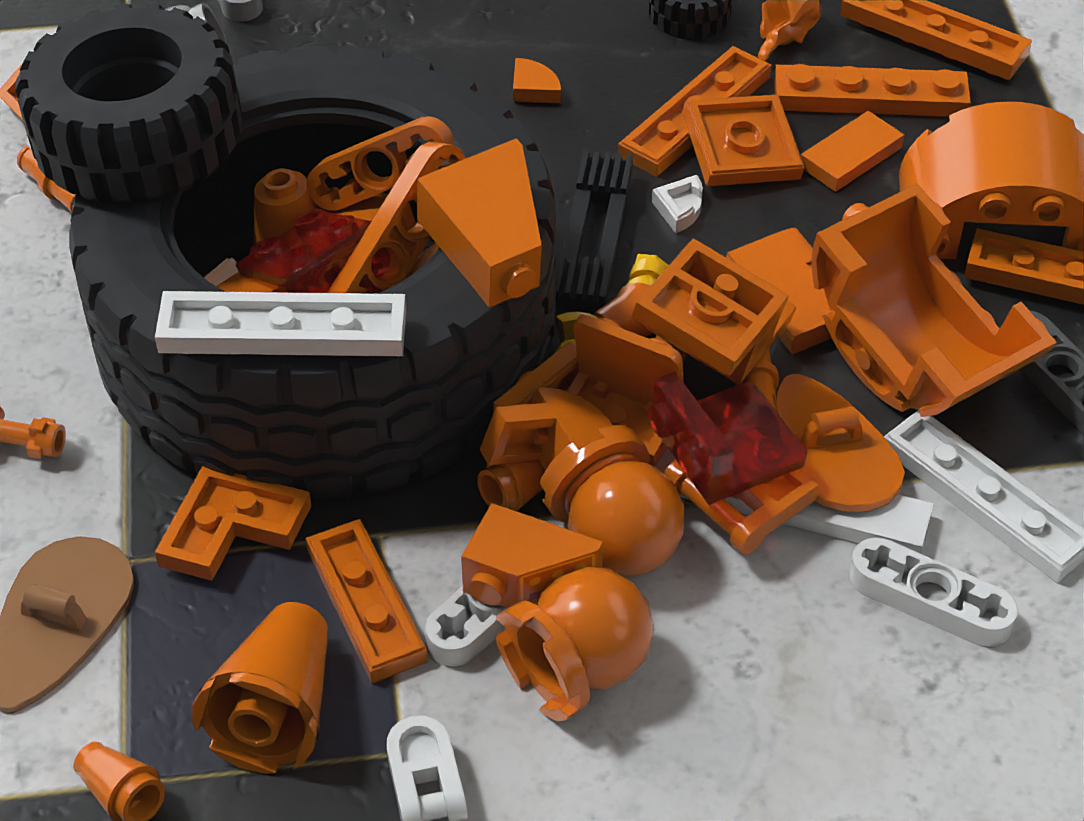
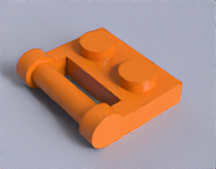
M738 418L677 458L664 472L673 481L678 494L686 496L731 535L730 543L744 555L756 550L764 541L766 535L817 500L819 484ZM707 471L754 512L744 517L698 476Z

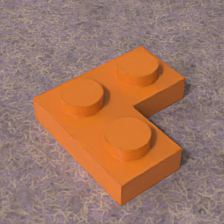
M202 466L155 551L158 567L213 581L236 536L290 550L311 508L310 492L280 484L247 480V476L237 473L234 476H230Z

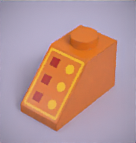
M491 503L461 555L463 592L472 595L484 604L492 606L500 605L509 608L515 603L524 600L538 605L541 593L558 577L585 567L602 568L603 541Z

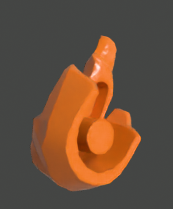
M767 0L762 3L760 36L763 39L766 38L760 48L758 58L766 62L771 52L778 45H788L793 41L799 44L803 43L806 33L814 27L821 17L822 6L820 1Z

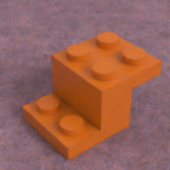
M693 238L638 299L631 317L645 325L646 329L740 385L791 322L797 307L787 301L789 295Z

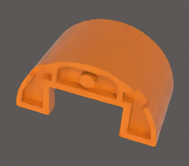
M995 102L977 105L949 115L950 122L934 132L929 129L924 131L905 154L899 170L900 192L918 184L933 201L940 205L944 214L951 221L936 252L938 258H957L964 222L1065 226L1067 228L1061 247L1084 252V134L1075 127L1074 120L1065 114L1042 105L1024 102Z
M916 184L818 232L812 251V276L814 288L818 290L824 288L830 309L822 314L826 327L842 357L855 375L869 390L891 407L901 412L914 408L919 410L921 417H926L943 412L1043 357L1052 350L1057 342L1049 334L1043 322L1035 318L1022 302L1012 306L1000 328L996 325L992 315L977 303L964 288L959 277L950 271L937 257L936 252L951 221L944 214L940 205L933 201Z

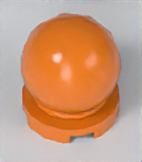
M624 425L604 426L598 429L603 438L591 442L581 450L572 442L550 462L540 480V485L546 492L545 499H542L555 520L568 524L569 530L603 541L602 568L610 569L624 578L652 572L670 560L683 536L684 505L673 481L658 468L649 465L650 454L647 447L633 429Z
M585 567L558 577L541 593L538 605L524 600L499 613L496 616V620L505 626V630L496 635L495 638L503 661L519 688L522 690L531 684L542 698L547 701V703L541 706L540 711L545 716L559 722L568 720L587 707L590 700V690H602L627 681L646 661L655 629L649 601L632 581L607 568Z

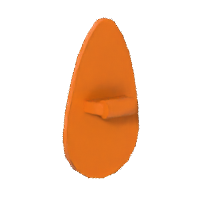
M791 374L782 380L776 398L777 409L780 414L776 430L782 455L819 484L817 500L815 502L824 507L845 512L871 511L888 505L900 493L905 471L900 457L884 436L854 406L826 385L801 374Z

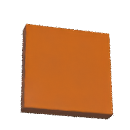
M779 95L685 101L682 113L706 187L801 180L805 168Z

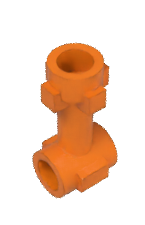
M0 407V442L26 446L28 457L42 459L43 456L57 458L61 454L66 439L64 425L56 424L55 419L45 417L41 419L33 418L31 424L4 420L5 413Z

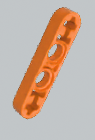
M427 142L415 151L327 293L370 294L366 293L367 288L359 286V282L373 287L371 294H377L406 279L431 236L419 221H417L412 229L405 230L401 222L403 207L411 200L417 203V178L437 171L438 169L434 165L438 158L441 159L439 164L441 169L466 159L465 154L460 148L452 144ZM385 247L390 255V265L383 276L376 278L371 269V262L374 254L379 249Z

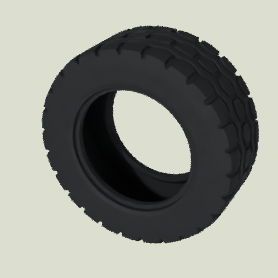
M307 46L290 48L288 55L282 56L277 50L240 57L238 58V65L233 67L242 110L243 125L241 135L226 161H219V167L216 172L205 180L201 177L194 180L193 187L179 194L176 190L164 193L163 199L147 202L146 198L132 199V204H115L112 199L103 198L100 203L85 199L80 195V191L76 193L70 219L69 248L84 315L103 385L112 402L133 430L146 443L152 445L159 454L189 473L193 470L199 473L202 466L230 476H234L237 473L247 476V480L280 484L310 492L311 500L350 498L353 496L354 488L362 487L366 495L398 488L408 484L409 475L412 473L420 479L426 478L458 462L461 451L470 455L480 448L493 416V402L516 385L524 373L533 371L548 358L556 320V202L554 200L551 176L529 131L517 117H513L506 105L487 90L482 89L478 91L473 81L444 67L434 71L431 62L399 53H394L391 57L386 58L384 57L383 50L343 46L340 52H332L330 46ZM426 116L435 117L449 127L453 135L454 145L462 150L466 158L516 138L523 145L542 244L540 286L531 289L525 295L511 298L489 308L439 247L435 254L414 274L389 289L377 293L405 294L406 323L403 356L158 353L155 333L163 291L226 292L207 281L204 277L227 257L228 259L234 258L253 246L254 189L259 180L269 172L276 169H289L300 172L307 178L311 170L326 157ZM420 137L413 146L404 150L407 159L421 145L427 142H434L433 139L424 141ZM379 151L368 152L367 164L369 169L380 177L391 176L393 167L390 159ZM351 170L347 175L337 179H331L328 176L325 179V183L328 188L337 187L340 190L350 179L355 177ZM391 189L384 191L383 193L389 194ZM411 200L409 203L417 223V203ZM325 210L326 213H327V215L330 214L331 212H333V211ZM432 237L430 238L424 249L429 248L431 245L435 243Z

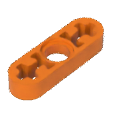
M426 116L328 156L313 168L307 177L306 185L309 196L319 207L329 211H336L392 189L413 156L412 154L407 159L404 150L413 146L420 137L424 141L433 139L434 142L454 145L452 132L443 121L435 117ZM379 151L390 159L393 167L391 176L380 177L369 169L367 164L368 152ZM439 158L434 165L437 169L440 167L441 159ZM352 170L355 178L350 179L340 190L337 187L328 188L325 179L328 176L331 179H337L347 175Z

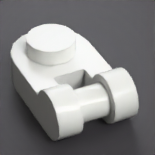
M425 715L410 716L400 720L391 728L387 737V755L401 821H430L446 817L447 821L468 819L465 796L450 736L445 726L435 718ZM435 780L439 781L440 792L422 796L417 795L416 784Z

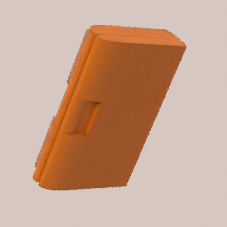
M789 228L729 251L726 255V258L788 294L787 301L797 307L791 322L778 336L792 355L832 338L822 317L824 312L830 310L824 288L820 290L814 288L812 276L813 248L797 228Z

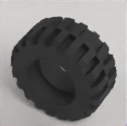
M145 3L143 8H132L131 4L115 5V10L101 12L100 9L86 12L84 18L75 22L69 19L58 25L56 33L53 35L46 33L37 41L33 49L34 52H28L16 79L15 91L18 98L17 101L38 168L47 178L55 182L62 189L73 195L80 191L82 197L101 203L103 198L112 199L115 204H132V199L146 198L147 202L163 199L164 193L176 190L179 194L193 187L194 180L199 177L205 180L216 172L219 167V161H226L241 135L243 125L242 110L232 56L226 41L211 25L197 16L193 19V16L187 11L175 7L168 11L160 4Z

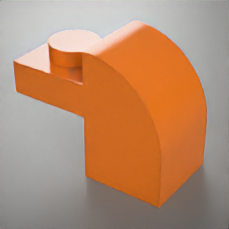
M537 387L530 404L498 406L495 408L480 451L488 465L539 461L546 471L550 462L566 446L574 442L577 448L581 450L591 442L603 438V435L598 430L599 428L613 425L601 410L582 397L560 389Z

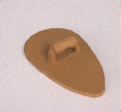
M81 536L55 541L38 550L21 567L6 597L0 615L1 712H17L40 700L55 689L90 655L111 631L129 604L135 585L131 563L119 547L100 538Z

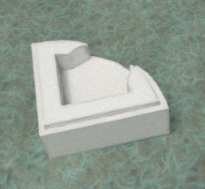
M697 175L655 188L652 191V203L675 234L691 226L701 212L703 187Z

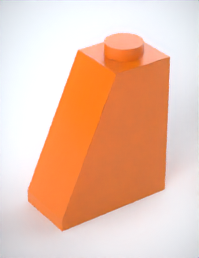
M517 138L417 178V220L489 308L511 298L521 297L531 289L540 286L542 244L523 145Z

